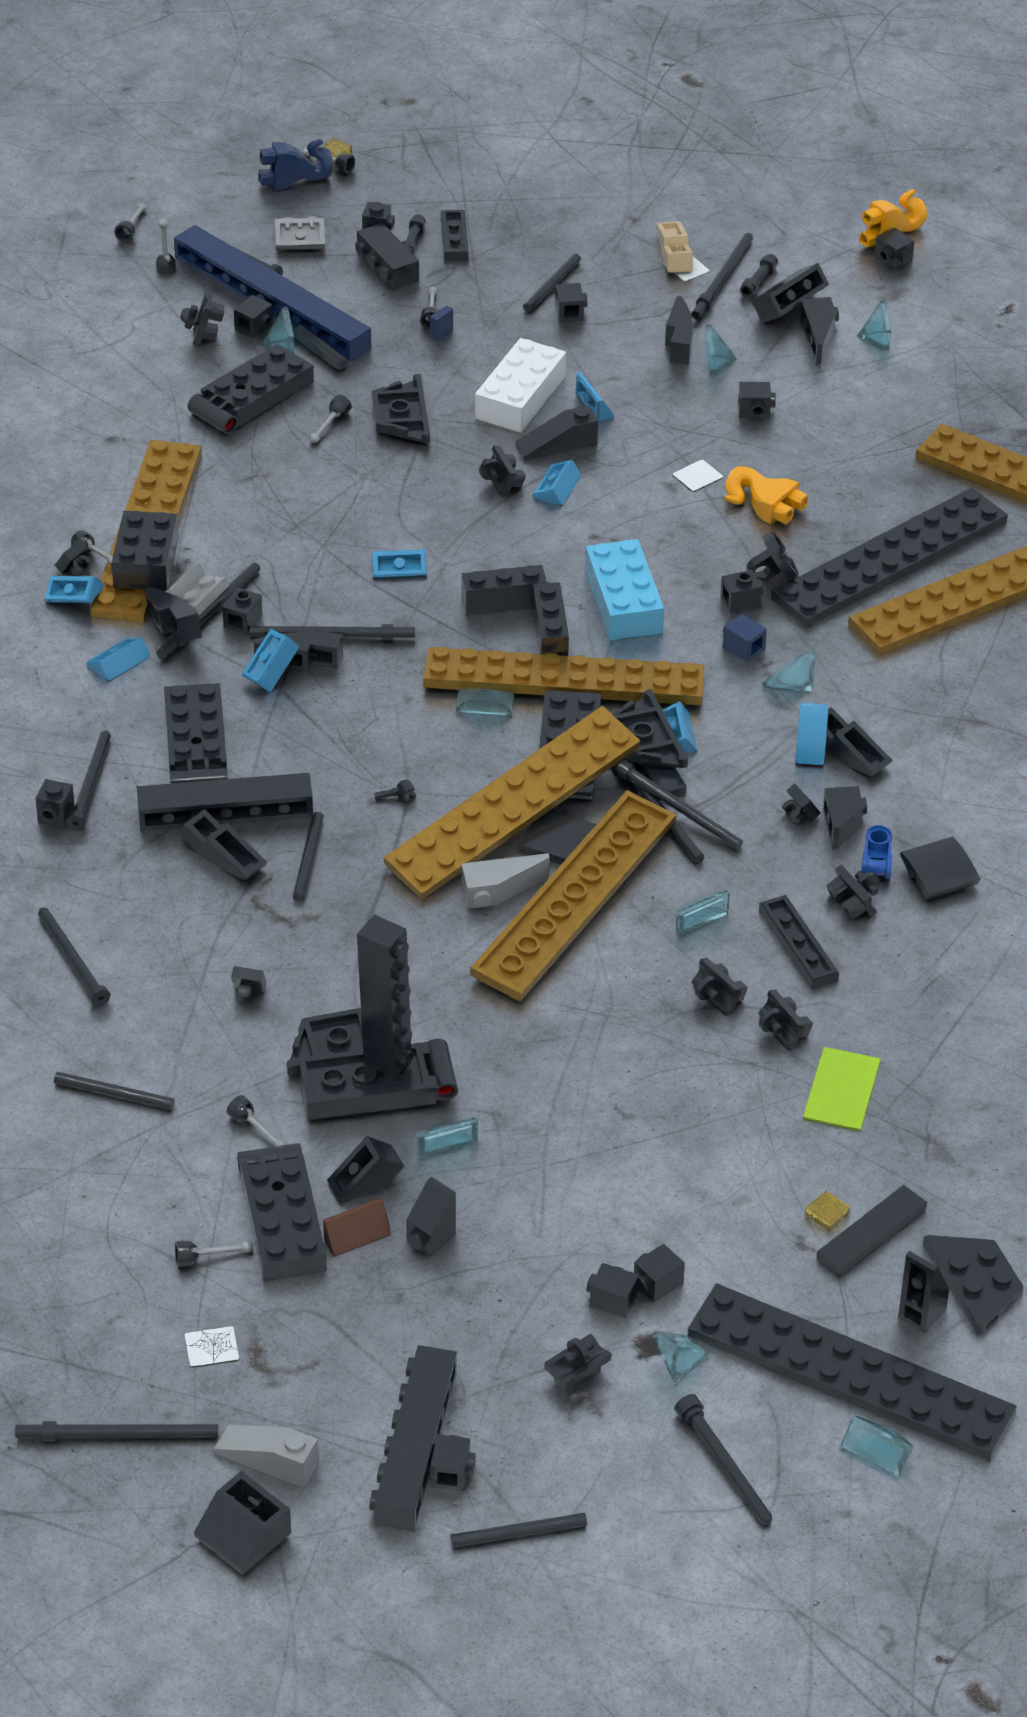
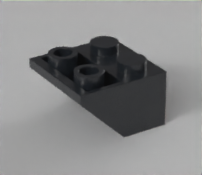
M240 1471L217 1490L194 1531V1537L243 1575L291 1534L290 1508L243 1471Z

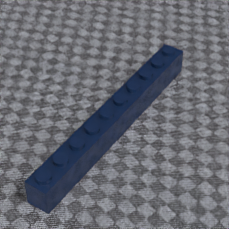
M194 225L174 237L175 258L245 300L254 295L271 303L274 317L293 328L303 325L345 356L348 361L354 360L371 349V328L202 228Z

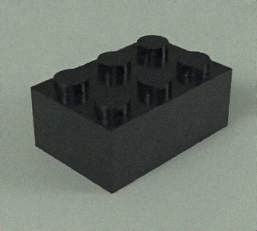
M123 511L111 563L113 588L144 590V588L151 587L162 591L168 590L179 540L177 514Z

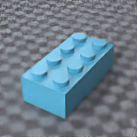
M624 540L586 546L585 573L609 640L662 634L664 607L639 540Z

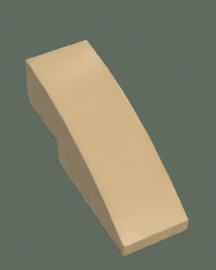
M681 221L656 223L660 249L668 273L693 271L692 250L688 245V234Z

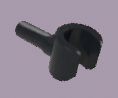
M407 779L400 781L396 788L374 793L375 799L399 795L405 802H411L416 799L415 788Z

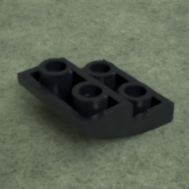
M953 836L900 853L910 878H916L925 900L977 885L981 880L967 853Z

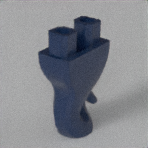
M322 139L310 142L307 145V151L311 156L317 158V164H312L296 147L284 142H272V148L260 149V162L262 165H270V169H260L258 171V181L261 186H273L274 190L277 191L286 189L301 179L313 181L327 179L332 173L331 152L328 148L320 146L323 144Z

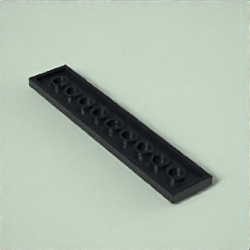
M970 488L797 577L795 580L772 590L771 599L801 624L808 627L1007 523L1008 514L974 488Z
M718 1283L714 1285L688 1327V1337L988 1461L992 1459L1016 1414L1017 1405Z

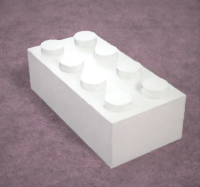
M520 338L475 393V419L522 433L566 377V352Z

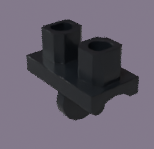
M205 293L199 311H197L198 306L191 305V308H184L180 315L181 320L185 323V328L191 329L193 326V332L195 333L193 344L200 345L202 339L215 341L218 325L208 321L210 319L221 322L224 316V305L212 302V295Z
M493 445L492 457L482 461L479 467V474L485 480H493L501 495H508L511 488L522 487L526 475L523 470H515L516 458L513 454H505L501 446Z
M842 864L835 868L837 877L826 885L830 896L835 901H839L849 894L851 897L841 903L848 916L853 920L866 912L871 918L877 913V910L871 905L872 897L869 893L872 896L878 893L876 888L879 882L878 876L871 871L864 874L862 871H858L854 878Z
M707 957L700 959L699 971L691 982L696 987L695 995L702 1001L710 999L725 1014L733 1013L736 1003L744 1000L748 989L741 980L734 982L729 977L728 969L723 964H714Z
M769 990L767 1002L758 1013L761 1016L759 1027L764 1032L774 1031L788 1049L795 1048L799 1038L809 1035L813 1023L807 1016L799 1017L796 1014V1003L791 997L783 998L777 990Z
M590 1333L581 1340L578 1338L569 1340L567 1342V1349L544 1362V1369L554 1378V1383L563 1392L567 1393L575 1388L576 1382L582 1378L594 1376L600 1372L601 1366L611 1361L612 1354L602 1348Z

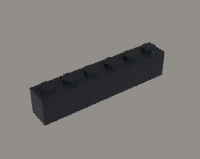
M310 773L136 786L140 831L183 828L186 822L204 809L220 825L226 823L309 818L313 815Z
M374 914L357 933L363 1059L365 1065L396 1078L403 1068L409 1067L413 1059L407 929Z
M418 1345L415 1357H409L406 1367V1377H409L408 1383H402L399 1393V1403H402L400 1410H394L391 1426L394 1434L393 1437L387 1436L384 1456H387L386 1463H380L377 1473V1483H380L379 1489L373 1490L370 1498L369 1510L374 1511L375 1525L415 1532L431 1472V1462L437 1434H441L457 1373V1351Z

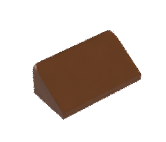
M382 1198L323 1220L324 1241L334 1256L391 1234Z

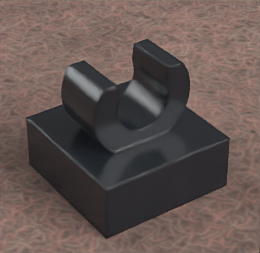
M80 539L61 555L54 566L61 573L69 568L74 576H79L82 568L78 564L87 569L92 563L89 557L83 555L88 546Z
M795 783L786 790L792 799L786 801L781 808L787 814L796 809L790 816L795 823L802 821L805 813L812 820L821 814L813 802Z
M233 967L231 979L234 988L238 990L239 1002L251 1004L254 992L264 994L266 987L264 972L250 968Z

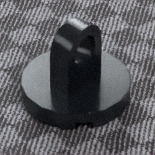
M775 533L765 534L763 540L767 550L753 557L748 562L746 570H753L757 579H760L762 582L768 581L781 572L789 582L799 577V572L793 559L787 556L788 554L785 552L786 547ZM766 566L764 570L755 572L757 568Z

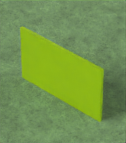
M824 1047L821 1058L818 1060L819 1065L810 1095L805 1104L806 1108L803 1119L861 1131L881 1058Z

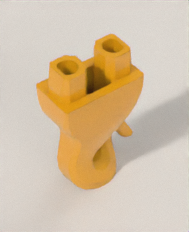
M914 189L903 193L900 196L899 204L905 208V214L899 207L889 201L877 200L870 202V209L862 213V221L867 225V230L860 233L859 242L866 247L876 246L877 235L894 227L901 232H911L920 228L927 220V209L923 200L912 197L916 193Z
M735 467L725 482V491L728 494L725 495L727 502L735 505L744 503L745 493L743 490L747 486L750 489L751 502L756 515L770 525L776 520L787 524L794 516V508L803 511L808 505V494L799 491V482L786 478H766L749 467Z

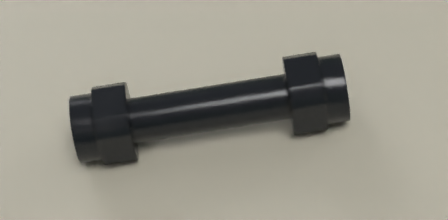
M419 214L414 215L410 219L409 234L406 241L402 242L413 255L416 252L415 243L418 235L423 233L426 219Z
M767 254L761 259L760 268L751 278H746L740 287V293L744 297L751 298L758 292L759 283L767 273L772 274L778 265L777 257Z

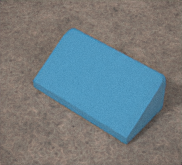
M577 372L576 394L585 406L590 405L598 422L613 418L615 415L581 372Z
M573 460L551 464L533 493V498L555 505H563L581 476Z
M426 549L372 551L373 578L427 576Z
M50 576L44 601L51 603H91L103 589L104 583L92 576Z
M270 629L243 671L242 676L264 690L271 692L297 652L299 645L289 637Z
M127 637L88 660L86 664L87 667L103 679L110 681L149 658L150 654L143 638Z
M679 701L663 709L662 711L684 753L697 751L691 717L683 704Z

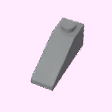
M549 853L462 863V888L467 909L497 906L549 879Z
M228 1425L213 1449V1453L302 1488L305 1487L319 1464L318 1439L289 1427Z

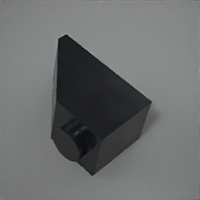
M859 786L824 789L823 813L832 849H838L862 826V816L867 814L866 797H861Z
M366 1136L327 1181L339 1201L345 1203L384 1189L405 1166L391 1144Z
M432 1176L426 1181L406 1219L407 1241L413 1248L422 1250L429 1256H432L456 1234V1192Z

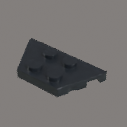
M421 374L413 375V381L402 384L400 381H397L387 387H381L372 391V404L377 432L430 443V431Z
M651 689L643 692V698L636 703L631 700L622 709L611 713L641 740L640 748L625 757L624 760L632 763L687 768L688 758Z
M361 1008L302 1018L298 1028L299 1034L295 1037L292 1046L291 1058L286 1063L287 1075L299 1074L298 1058L363 1050Z
M937 1235L924 1236L923 1246L934 1264L938 1267L977 1335L982 1334L986 1330V1325L994 1317L999 1318L1006 1311L1008 1305L1013 1304L1022 1296L1024 1286L995 1240Z

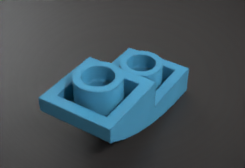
M800 702L795 763L824 765L828 704Z

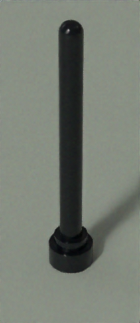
M689 1394L681 1398L674 1407V1411L680 1420L687 1422L688 1425H693L758 1520L764 1525L770 1524L772 1514L704 1419L703 1404L695 1394Z

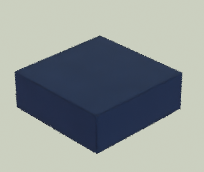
M447 305L430 316V337L436 341L453 330V308Z

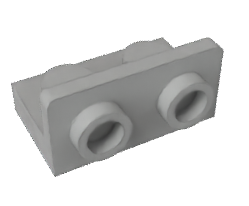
M308 216L297 219L292 217L275 219L276 250L325 249L324 218Z
M194 564L166 592L186 601L198 612L199 616L230 585L226 576H205L201 565Z

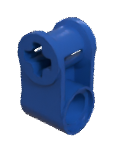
M874 825L867 829L861 871L863 874L871 871L877 876H884L886 880H890L892 832L886 826Z

